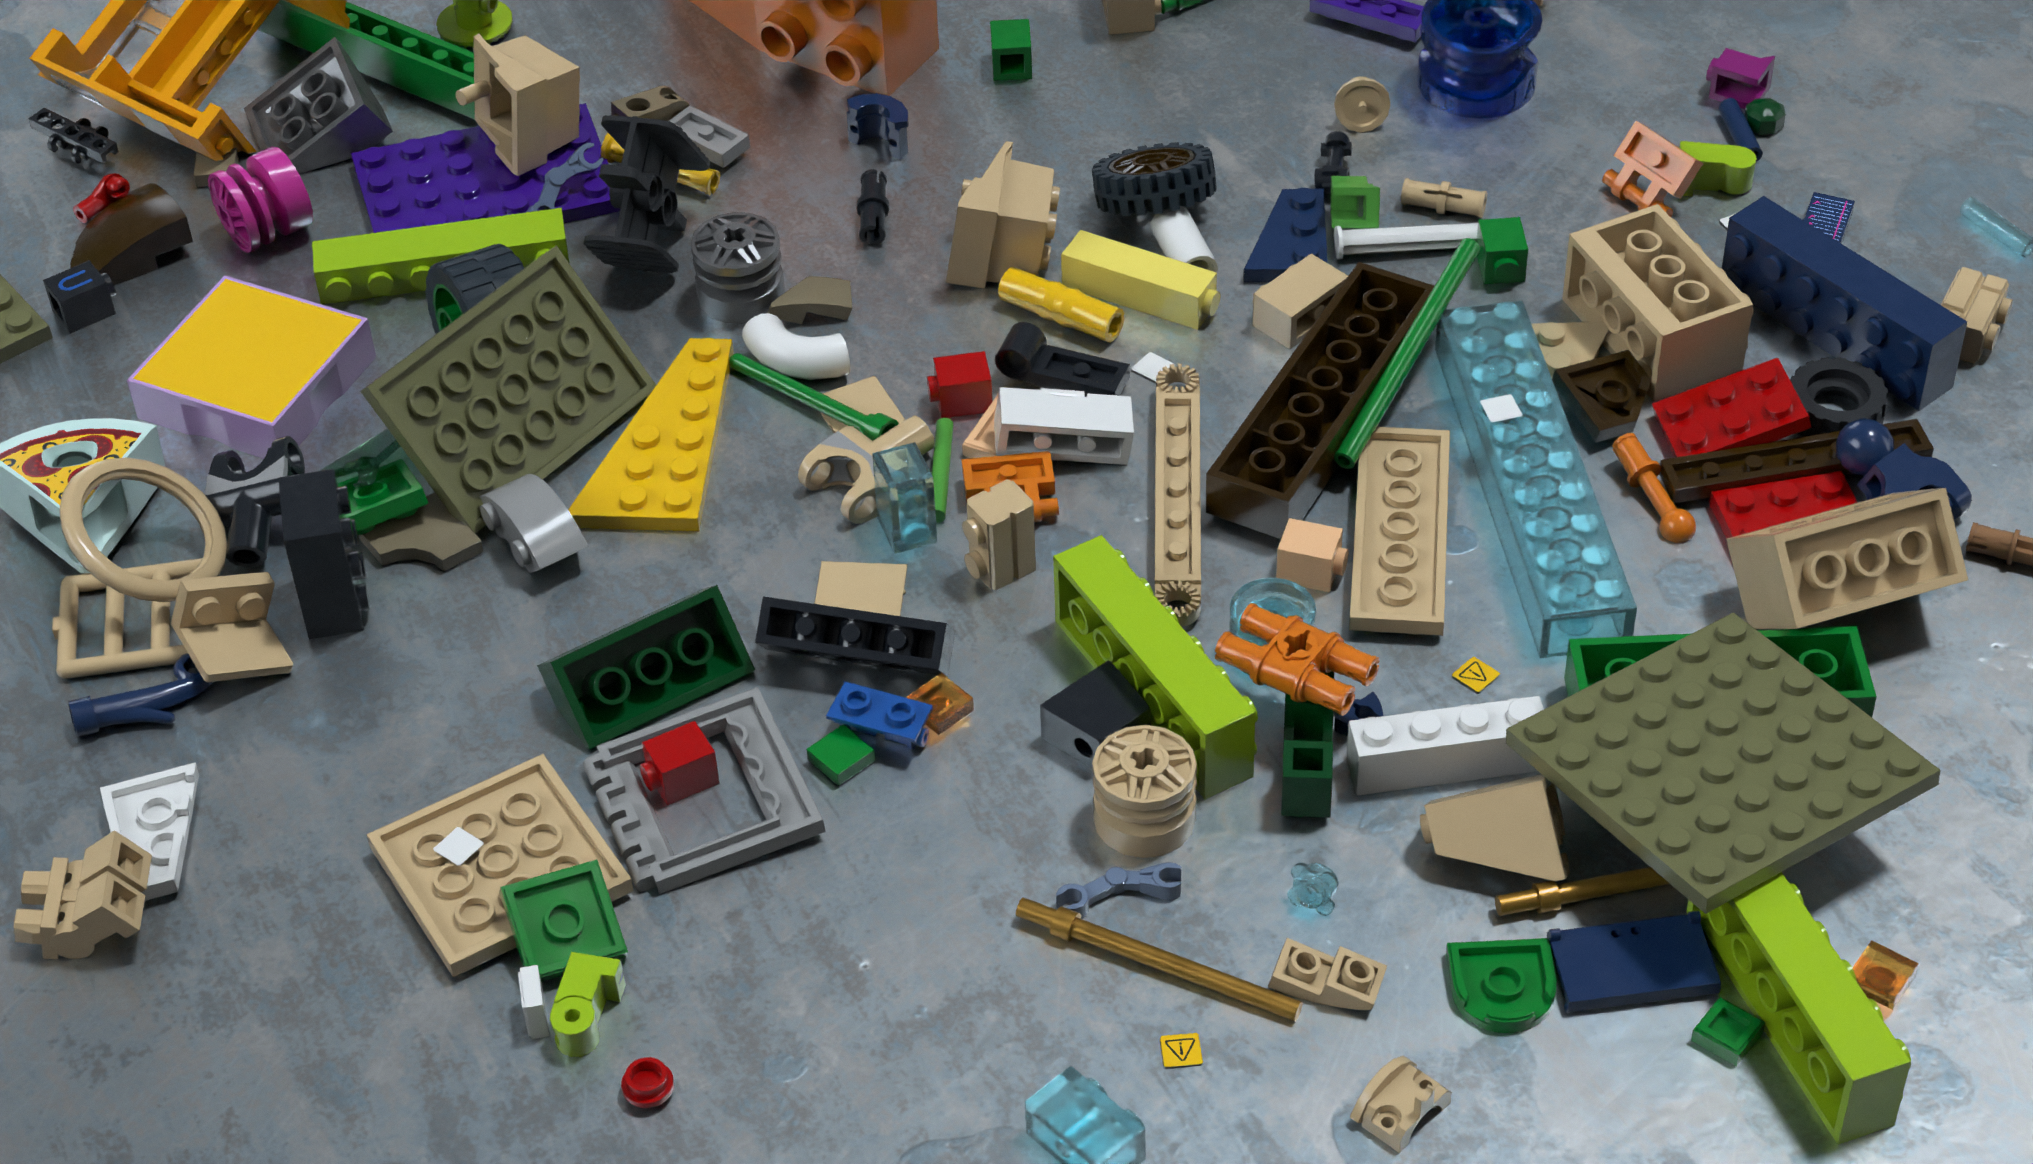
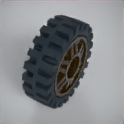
M1171 142L1163 146V143L1154 144L1153 147L1139 146L1137 150L1126 149L1122 150V154L1113 153L1108 155L1109 158L1100 159L1099 163H1095L1092 168L1097 207L1101 211H1109V214L1113 215L1121 213L1122 216H1130L1136 213L1137 216L1146 215L1148 212L1160 214L1163 213V210L1167 209L1176 211L1180 210V206L1190 207L1195 205L1194 202L1205 201L1206 197H1211L1217 190L1212 151H1210V148L1200 144L1193 146V143L1179 145V142Z

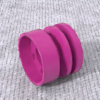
M272 146L250 156L246 161L247 171L241 165L234 163L228 166L226 172L218 170L211 173L208 177L209 192L217 215L231 239L243 252L251 253L257 250L261 245L260 243L265 245L272 243L275 239V229L280 234L288 236L310 226L313 222V209L305 185L293 163L278 147Z

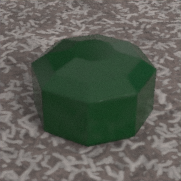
M1757 98L1746 105L1744 116L1751 130L1756 134L1773 135L1784 127L1786 114L1783 104L1771 98Z

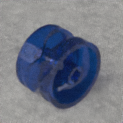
M1428 0L1423 6L1420 27L1421 41L1425 48L1420 52L1418 59L1417 82L1422 96L1436 108L1449 114L1466 118L1499 117L1522 108L1531 100L1537 83L1539 62L1528 46L1542 29L1543 20L1538 5L1533 0Z

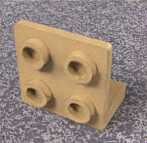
M269 572L180 580L171 625L204 681H226L284 674L292 671L293 662L266 620L275 585Z

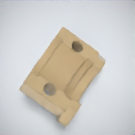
M1400 1056L1383 1066L1369 1081L1359 1096L1350 1118L1357 1123H1362L1363 1128L1400 1153L1409 1144L1413 1130L1420 1119L1432 1108H1437L1442 1112L1451 1103L1452 1092L1420 1071L1416 1063L1405 1056Z

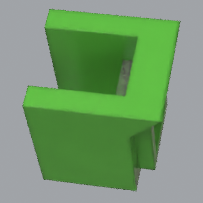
M1331 176L1330 218L1332 228H1335V226H1341V228H1379L1380 187L1368 184L1366 176Z

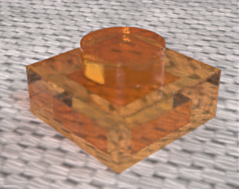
M942 673L906 697L933 705V710L925 725L938 735L974 711L973 697Z
M1871 940L1852 968L1856 981L1867 998L1873 999L1875 1002L1893 1010L1916 977L1919 963Z

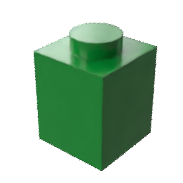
M1029 19L990 21L993 81L1032 79Z
M1521 218L1479 219L1476 242L1480 246V252L1477 260L1483 284L1525 282L1528 246Z

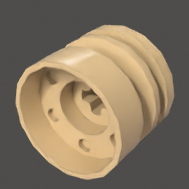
M1150 725L1132 726L1109 735L1097 747L1092 762L1094 775L1093 815L1097 834L1107 846L1128 856L1140 858L1163 856L1180 848L1192 835L1196 822L1195 790L1197 786V763L1193 749L1182 736L1162 727Z

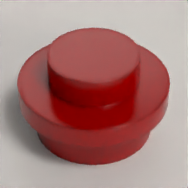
M644 1057L637 1059L628 1066L621 1081L623 1096L630 1104L640 1108H652L661 1105L673 1093V1074L663 1062L656 1058Z

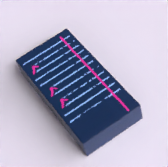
M1814 192L1804 221L1842 244L1853 213L1855 201Z

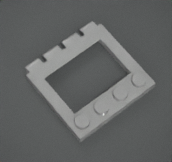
M758 687L596 746L598 753L587 757L583 762V767L593 790L596 791V797L607 823L611 825L610 830L623 859L626 860L625 864L632 881L640 892L657 888L658 893L662 894L826 832L823 818ZM695 721L706 738L722 732L725 733L766 821L674 855L634 765L645 761L642 742Z

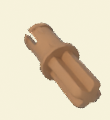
M1973 522L1966 551L2007 560L2006 564L2012 565V562L2015 561L2033 566V538L2020 535L2021 530L2018 529L2013 533Z

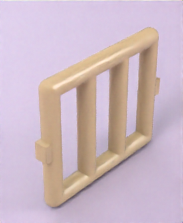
M202 558L123 569L148 579L174 580L189 575L198 567ZM91 573L64 577L60 585L59 616L53 617L52 623L55 640L58 639L56 665L58 676L63 679L174 665L182 655L188 652L183 645L170 646V602L152 601L150 649L123 652L125 594L119 593L100 582ZM106 589L104 655L76 659L79 593Z

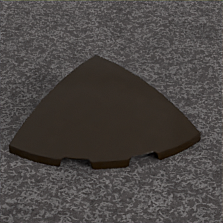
M149 183L129 192L124 198L117 199L109 204L87 224L75 243L76 246L73 251L70 268L90 260L100 274L106 272L109 275L114 286L157 270L155 256L193 242L187 216L174 199L159 185Z

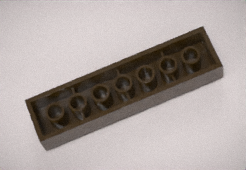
M1358 262L1206 473V513L1279 539L1283 536L1289 518L1302 520L1339 467L1334 460L1336 451L1434 288V285Z

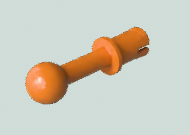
M1627 433L1617 438L1612 447L1628 473L1627 482L1633 488L1642 487L1661 517L1659 524L1661 535L1666 540L1674 543H1683L1692 539L1696 532L1695 519L1688 511L1677 509L1657 478L1661 472L1660 464L1657 461L1651 460L1634 433Z

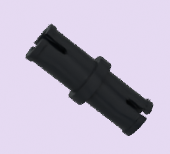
M871 169L861 175V197L857 201L856 209L857 214L860 216V240L865 243L867 241V232H869V245H878L886 237L885 217L889 213V200L886 198L887 178L881 171L878 183L877 170Z

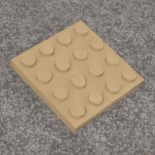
M544 754L366 834L374 855L453 977L517 947L499 893L502 886L597 859L611 902L634 891L631 877ZM457 827L484 842L460 866L433 850L435 846Z

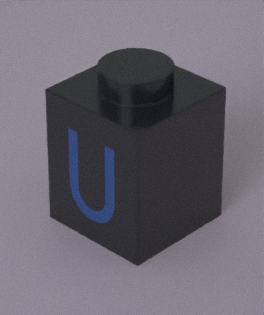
M90 260L43 280L52 311L69 334L116 314L111 298L116 296L114 284L106 272L100 274Z

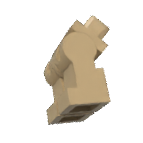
M114 830L86 848L83 860H74L69 863L68 858L53 857L51 871H24L21 883L22 904L44 905L43 910H16L14 919L15 942L41 944L43 959H58L59 955L71 959H81L93 953L96 943L116 932L127 938L140 931L146 896L141 892L147 889L152 855Z

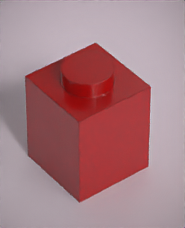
M985 351L933 358L934 376H927V387L930 402L938 401L941 418L985 413L993 402L992 380Z
M695 721L642 742L645 762L639 766L642 778L650 791L657 789L667 806L720 784L715 751Z

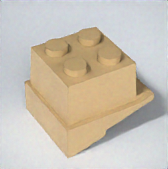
M480 34L473 36L474 84L457 90L455 94L456 99L462 106L475 101V121L496 145L495 153L513 174L519 176L547 163V154L579 137L580 67L526 35L491 46Z
M1006 141L982 178L974 177L973 180L963 179L962 197L958 202L946 283L985 289L986 281L1000 283L1002 276L1010 267H1016L1036 276L1039 274V269L1047 271L1051 246L1044 245V242L1051 243V239L1054 238L1057 214L1049 213V211H1057L1060 187L1052 186L1053 168L1012 160L1013 142Z

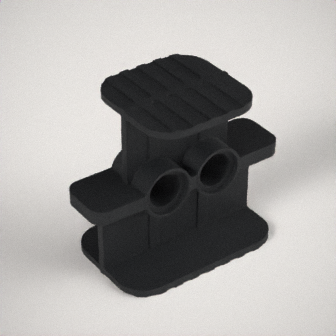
M605 115L602 118L601 125L624 149L621 166L601 165L599 177L610 187L609 195L612 206L621 209L614 237L587 235L584 238L583 244L604 264L642 270L644 272H677L679 263L663 247L655 244L657 229L685 231L687 219L677 210L678 202L675 193L679 169L707 170L710 165L709 158L701 152V149L692 142V139L683 132L681 127L676 126V124L670 121L638 118L637 116Z

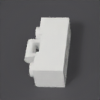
M1000 387L994 416L996 456L1050 451L1051 460L1128 465L1134 437L1131 396L1087 393V397H1085L1084 391Z

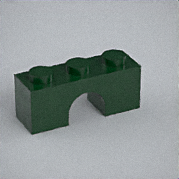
M1333 671L1325 673V675L1334 679ZM1285 694L1281 816L1330 818L1333 779L1332 736L1334 711L1308 700L1306 702H1294L1288 694Z

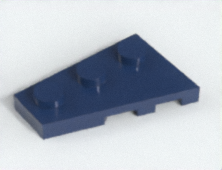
M1282 189L1246 263L1243 282H1271L1284 273L1291 265L1297 264L1310 254L1328 263L1324 189Z

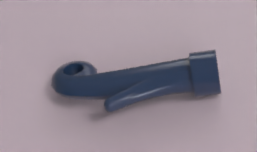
M186 653L175 662L173 668L177 681L96 699L86 696L68 701L76 736L79 738L98 733L99 728L118 724L138 722L172 724L175 721V715L161 710L202 693L213 682L204 681L199 671L196 674L188 672L189 669L196 668L189 654Z

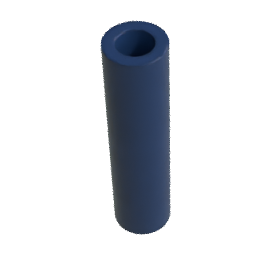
M1734 98L1723 100L1719 104L1718 109L1736 146L1752 150L1756 155V162L1759 161L1763 152L1737 100Z

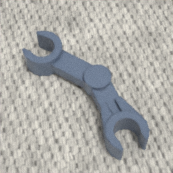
M594 143L583 144L563 165L552 168L545 174V184L538 202L529 207L527 212L555 209L554 204L565 180L572 176L592 172L602 164L603 157L593 164L588 163L584 159L583 153L593 147Z
M1171 862L1140 869V871L1112 867L1106 871L1105 875L1083 886L1069 883L1060 887L1056 892V908L1063 906L1067 902L1076 901L1078 903L1072 904L1067 908L1079 912L1081 919H1083L1089 912V905L1112 893L1117 894L1125 890H1137L1163 900H1175L1181 897V882L1168 883L1164 881H1181L1182 867Z

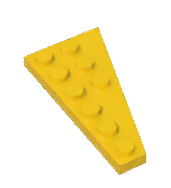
M689 338L568 509L579 528L700 531L731 368L729 359L734 352L732 339Z

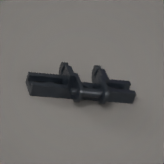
M47 108L41 109L28 118L32 129L49 137L47 143L49 150L56 152L58 150L56 143L62 149H65L70 144L75 145L71 152V159L77 164L82 160L80 153L85 160L93 158L104 163L107 161L106 155L110 152L115 155L119 152L117 143L108 139V129L103 126H99L96 129L91 127V122L87 118H81L73 122Z

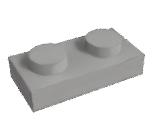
M690 105L669 120L683 129V132L701 149V152L709 158V161L723 168L750 148L749 134Z

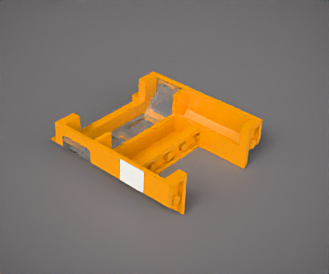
M110 0L75 46L63 32L52 28L29 59L40 70L39 76L214 161L223 160L222 156L233 148H237V152L254 153L257 151L221 107L209 103L203 112L198 111L197 108L279 0ZM284 0L349 30L350 18L345 13L346 0Z

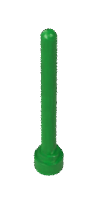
M740 353L733 354L729 359V365L732 369L845 425L853 426L872 441L899 424L897 420L883 413L865 415Z

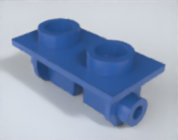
M845 681L830 707L826 719L833 720L834 723L840 724V726L844 724L850 730L868 735L884 734L886 740L905 744L907 748L915 749L916 746L924 747L927 743L929 729L923 727L933 710V705Z

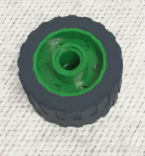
M494 244L435 263L430 267L426 277V298L432 326L436 334L524 269L523 263L511 249L503 244Z

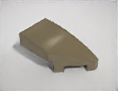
M808 276L773 301L767 313L776 315L780 320L798 324L803 323L807 312L848 320L852 311L851 283L849 280Z

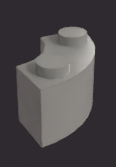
M526 474L479 496L483 503L480 506V512L485 524L490 530L495 529L499 537L505 538L510 543L511 551L517 563L521 567L525 566L529 573L547 567L589 547L577 523L562 500L544 480L534 474Z

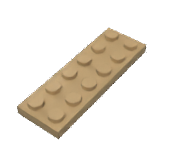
M1377 427L1361 453L1358 464L1349 630L1443 636L1450 430Z

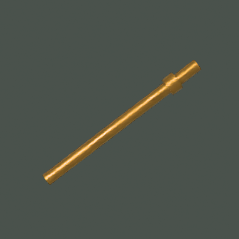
M1651 867L1556 884L1555 881L1551 880L1535 883L1530 890L1495 896V907L1499 916L1534 909L1540 914L1560 910L1561 904L1670 883Z
M1024 897L1021 898L1017 905V917L1049 928L1050 934L1069 942L1076 938L1292 1021H1296L1301 1013L1303 1005L1301 1001L1081 919L1079 912L1063 906L1056 910Z

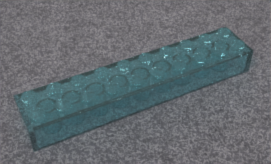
M1523 301L1446 309L1436 327L1435 351L1539 657L1547 658L1567 655L1569 639L1633 636L1637 606ZM1511 394L1522 413V417L1490 422L1480 401Z

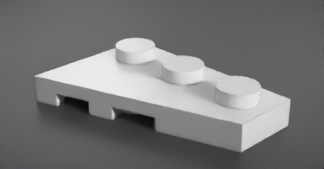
M196 762L100 787L110 833L114 830L152 855L147 889L141 892L146 895L145 901L178 892L199 779Z

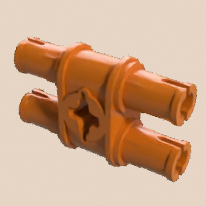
M1250 603L1244 610L1240 619V624H1242L1240 631L1265 640L1268 644L1260 646L1226 631L1219 638L1215 648V659L1217 661L1225 662L1250 674V679L1256 685L1261 686L1265 684L1290 695L1294 702H1306L1308 700L1333 710L1341 716L1348 713L1354 702L1355 694L1353 693L1355 692V687L1337 681L1325 675V673L1333 671L1356 680L1367 687L1374 681L1379 670L1378 663L1380 662L1379 657L1371 656L1345 644L1344 639L1337 632L1327 633L1304 623L1300 616L1295 615L1286 618L1263 609L1255 603Z

